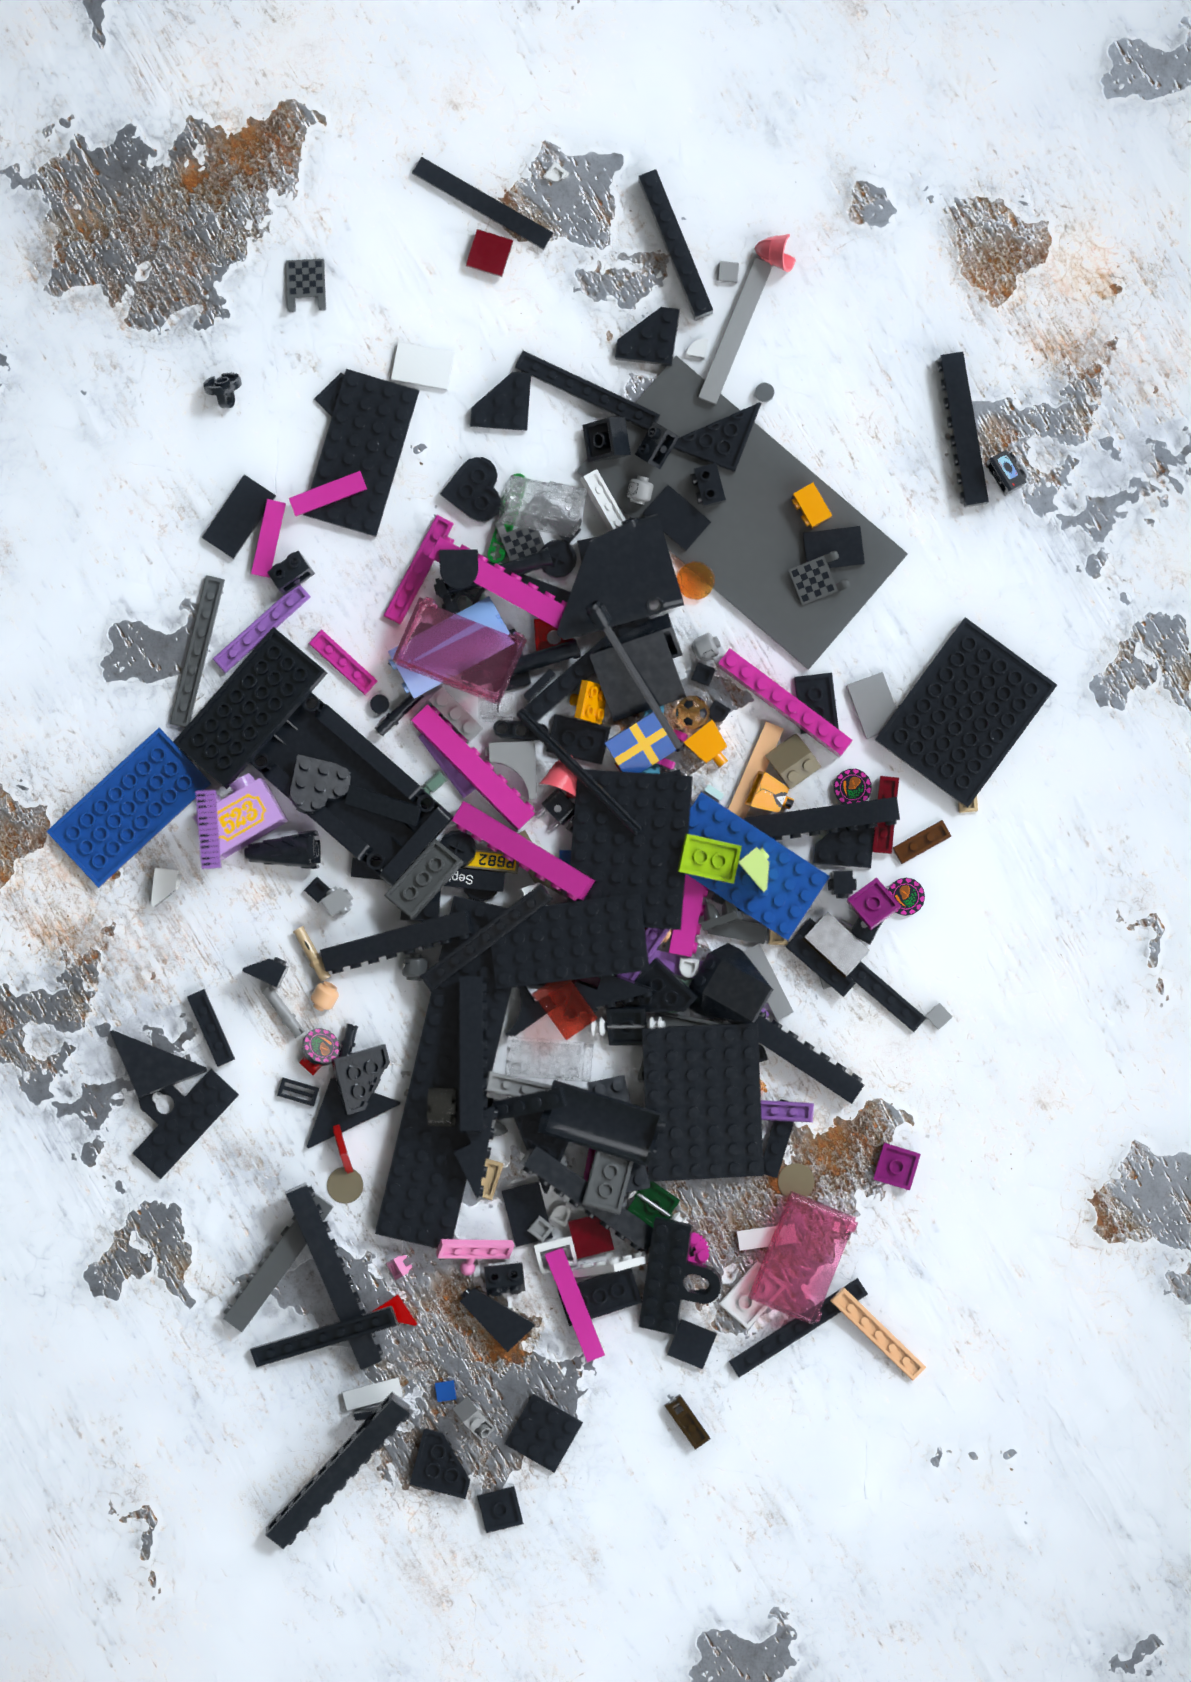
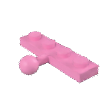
M441 1239L436 1255L437 1258L467 1259L461 1263L460 1271L463 1275L470 1276L475 1271V1259H509L515 1245L513 1240Z

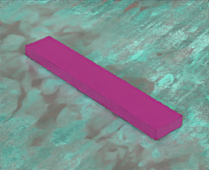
M436 515L383 615L384 617L401 625L435 561L428 557L439 536L449 535L454 523Z
M563 1247L546 1253L545 1257L586 1361L590 1362L605 1356Z

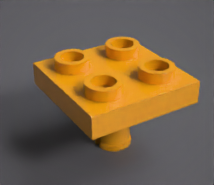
M582 680L579 695L573 693L569 699L570 705L576 706L574 718L602 725L606 700L601 686L591 681Z

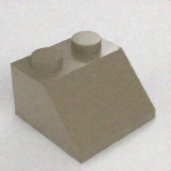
M797 733L765 755L789 789H792L821 768L815 756Z

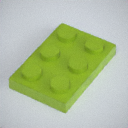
M685 834L677 872L734 884L742 846Z

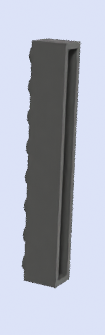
M315 1193L316 1196L313 1197L315 1205L320 1204L324 1213L320 1216L322 1221H324L334 1206ZM295 1215L292 1217V1220H294L293 1224L290 1227L286 1226L280 1235L283 1237L279 1243L275 1241L270 1247L269 1251L271 1254L269 1257H263L257 1265L260 1267L256 1274L252 1272L246 1280L249 1283L245 1289L241 1288L235 1295L237 1300L234 1305L229 1304L223 1312L226 1314L223 1319L240 1332L244 1331L307 1244Z

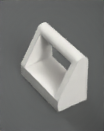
M571 1235L534 1244L541 1275L550 1273L551 1270L549 1265L543 1266L540 1252L570 1245L573 1259L568 1260L570 1267L579 1265Z

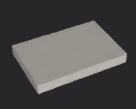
M883 672L846 685L866 739L878 735L897 710Z

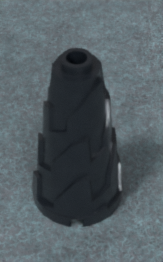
M318 831L298 832V834L248 844V848L244 850L245 859H248L249 862L264 863V865H285L305 869H319L320 866L317 863H321L320 840H315L314 836H319Z

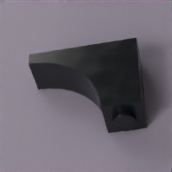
M518 986L521 996V1009L516 1023L505 1034L509 1040L557 1007L549 995L534 1003L525 987Z

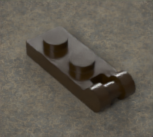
M679 1394L675 1397L674 1401L668 1402L664 1406L696 1450L711 1438ZM681 1405L683 1411L677 1414L675 1409Z

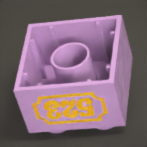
M246 774L229 785L234 792L233 794L224 799H221L216 794L221 860L289 822L269 786L263 779L255 780L253 776ZM195 815L193 816V819L198 825V816Z

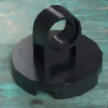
M232 372L222 373L221 378L215 379V376H212L203 383L205 393L216 395L221 408H233L235 404L234 391L242 385L239 374Z

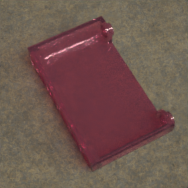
M419 597L392 659L393 662L405 669L500 705L527 642L524 638L525 636L515 631L513 634L509 633L507 635L441 609L432 598L425 597L424 599Z
M790 1191L748 1299L811 1325L815 1322L818 1323L822 1315L820 1309L849 1236L857 1228L858 1222L855 1221L856 1217Z

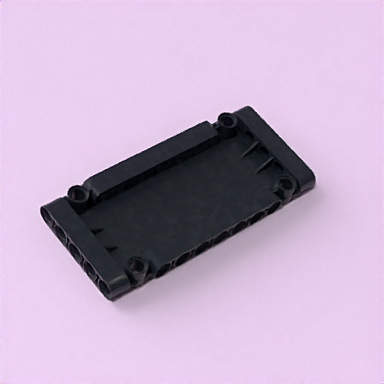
M312 692L250 762L288 798L297 755H303L336 763L348 769L350 785L352 784L421 807L423 800L430 799L432 805L428 809H421L417 826L345 804L347 793L336 801H326L324 808L320 811H316L314 814H307L391 887L454 817L425 792L424 788ZM310 699H315L317 702L316 706L312 709L308 708L307 702ZM261 756L265 757L266 763L263 766H257V759ZM379 857L381 859L378 867L371 865L372 858Z

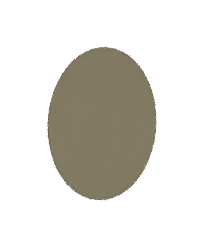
M790 1164L780 1172L778 1178L779 1189L789 1199H803L814 1188L815 1180L813 1173L803 1164Z
M341 1167L330 1174L327 1181V1190L335 1201L346 1204L360 1197L363 1191V1180L356 1170L353 1169L354 1172L347 1174L345 1168Z

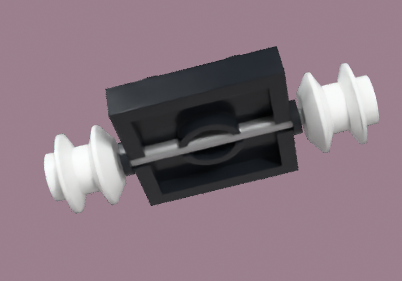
M645 1006L607 1008V1022H605L603 1017L599 1021L592 1017V1020L588 1022V1032L592 1036H595L596 1033H600V1036H603L608 1031L609 1045H642V1028L666 1027L665 1021H662L661 1017H659L658 1021H654L653 1017H651L646 1022Z

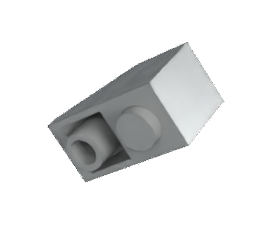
M468 1396L453 1408L463 1424L481 1441L496 1429Z

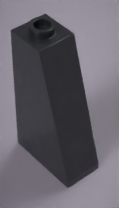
M475 1287L472 1290L467 1288L460 1295L462 1297L460 1302L506 1352L512 1349L536 1326L533 1321Z

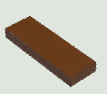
M941 820L892 847L900 863L903 864L952 836L944 821Z

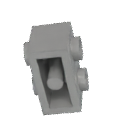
M333 887L326 892L327 896L321 900L332 917L337 914L341 916L351 910L350 906L353 905L351 902L353 897L347 889L343 890L341 887L338 889Z

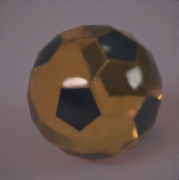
M687 696L677 705L676 718L687 729L701 728L709 719V706L701 697Z

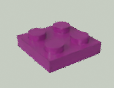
M877 877L850 896L846 901L870 930L901 908V905Z
M883 1143L873 1180L910 1191L921 1154Z

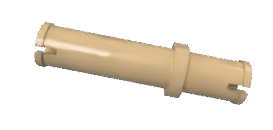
M304 926L294 930L293 933L310 961V967H313L319 977L320 982L331 977L329 972L325 971L322 957L319 956Z

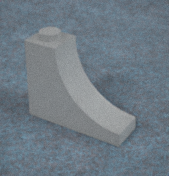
M535 741L489 743V747H485L486 759H489L490 763L505 765L518 773L526 784L529 800H537Z

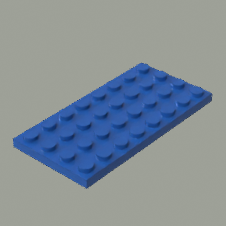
M159 727L46 832L93 883L100 888L196 799V791H205L212 783Z
M701 792L692 805L689 834L742 846L739 861L756 847L759 850L763 848L769 855L767 859L769 861L767 890L764 893L740 866L739 862L734 884L691 874L687 875L788 941L830 876Z

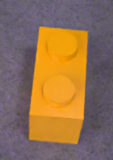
M814 483L793 493L794 499L791 501L797 510L800 508L803 514L801 518L806 526L809 525L812 529L832 517L830 510Z

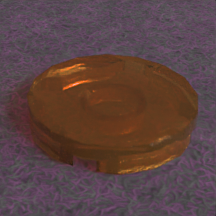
M692 561L685 564L679 570L677 581L680 591L685 597L699 600L711 593L715 585V576L712 569L705 565V563Z

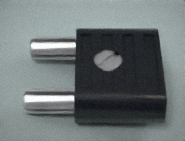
M556 788L541 803L543 806L535 813V817L539 819L548 811L556 819L548 827V830L553 832L560 824L564 825L574 815L575 804L561 789Z
M858 917L854 926L844 920L841 921L849 926L843 925L856 938L869 945L873 942L883 923L881 922L870 930L860 917Z

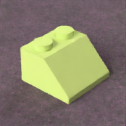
M756 847L740 860L739 864L764 893L767 890L769 861L767 859L769 855L763 848L759 850Z

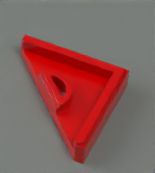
M340 1125L333 1126L334 1136L343 1166L348 1174L354 1172Z
M399 1294L373 1310L376 1311L392 1306L399 1323L414 1326L418 1324Z

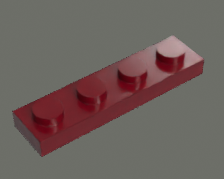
M880 776L878 799L898 797V777ZM885 822L877 823L878 827L874 829L872 852L892 854L895 825L885 826Z

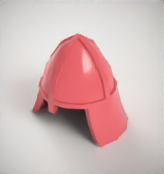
M790 234L768 237L758 242L755 246L756 254L761 259L786 272L792 270L796 261L794 257L784 253Z
M558 760L539 784L566 791L567 797L575 799L577 777Z

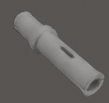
M272 985L261 991L283 1020V1025L286 1024L295 1038L305 1032L295 1019L296 1015L290 1012Z

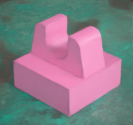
M406 1255L398 1256L386 1263L395 1280L409 1273V1270L412 1268L411 1264L405 1266L403 1260L407 1258Z

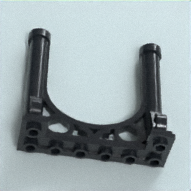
M548 547L541 549V552L499 564L505 568V573L511 575L513 572L519 576L554 566ZM437 578L435 579L436 584H434L436 595H439L444 601V604H441L444 615H448L449 618L461 612L458 606L460 597H468L473 602V605L480 601L482 595L487 590L481 587L476 596L473 597L465 591L480 587L475 582L465 588H453L447 585L443 579ZM573 639L520 657L511 658L495 654L487 658V662L484 665L476 664L464 670V676H461L464 687L468 688V690L476 691V688L570 658H580L581 652L577 640ZM493 657L506 662L489 667Z

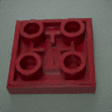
M477 229L466 267L503 277L513 240Z
M587 1216L568 1221L577 1259L615 1250L610 1229L607 1230L600 1225L601 1220L597 1217L592 1219Z

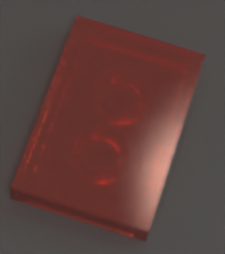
M571 980L547 983L533 993L566 1041L598 1019Z

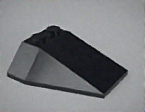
M727 943L707 954L692 980L689 988L699 997L690 1006V1009L705 1018L755 1023L774 989L743 950Z

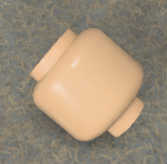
M326 981L317 984L311 995L314 1008L319 1011L332 1009L339 997L337 987Z

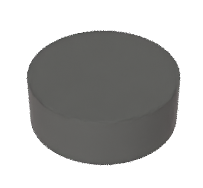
M764 382L757 386L755 395L759 401L769 402L774 397L775 391L771 384Z

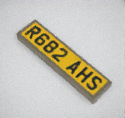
M476 850L474 860L469 865L463 867V869L518 874L519 862L515 859L512 862L503 857L504 852Z

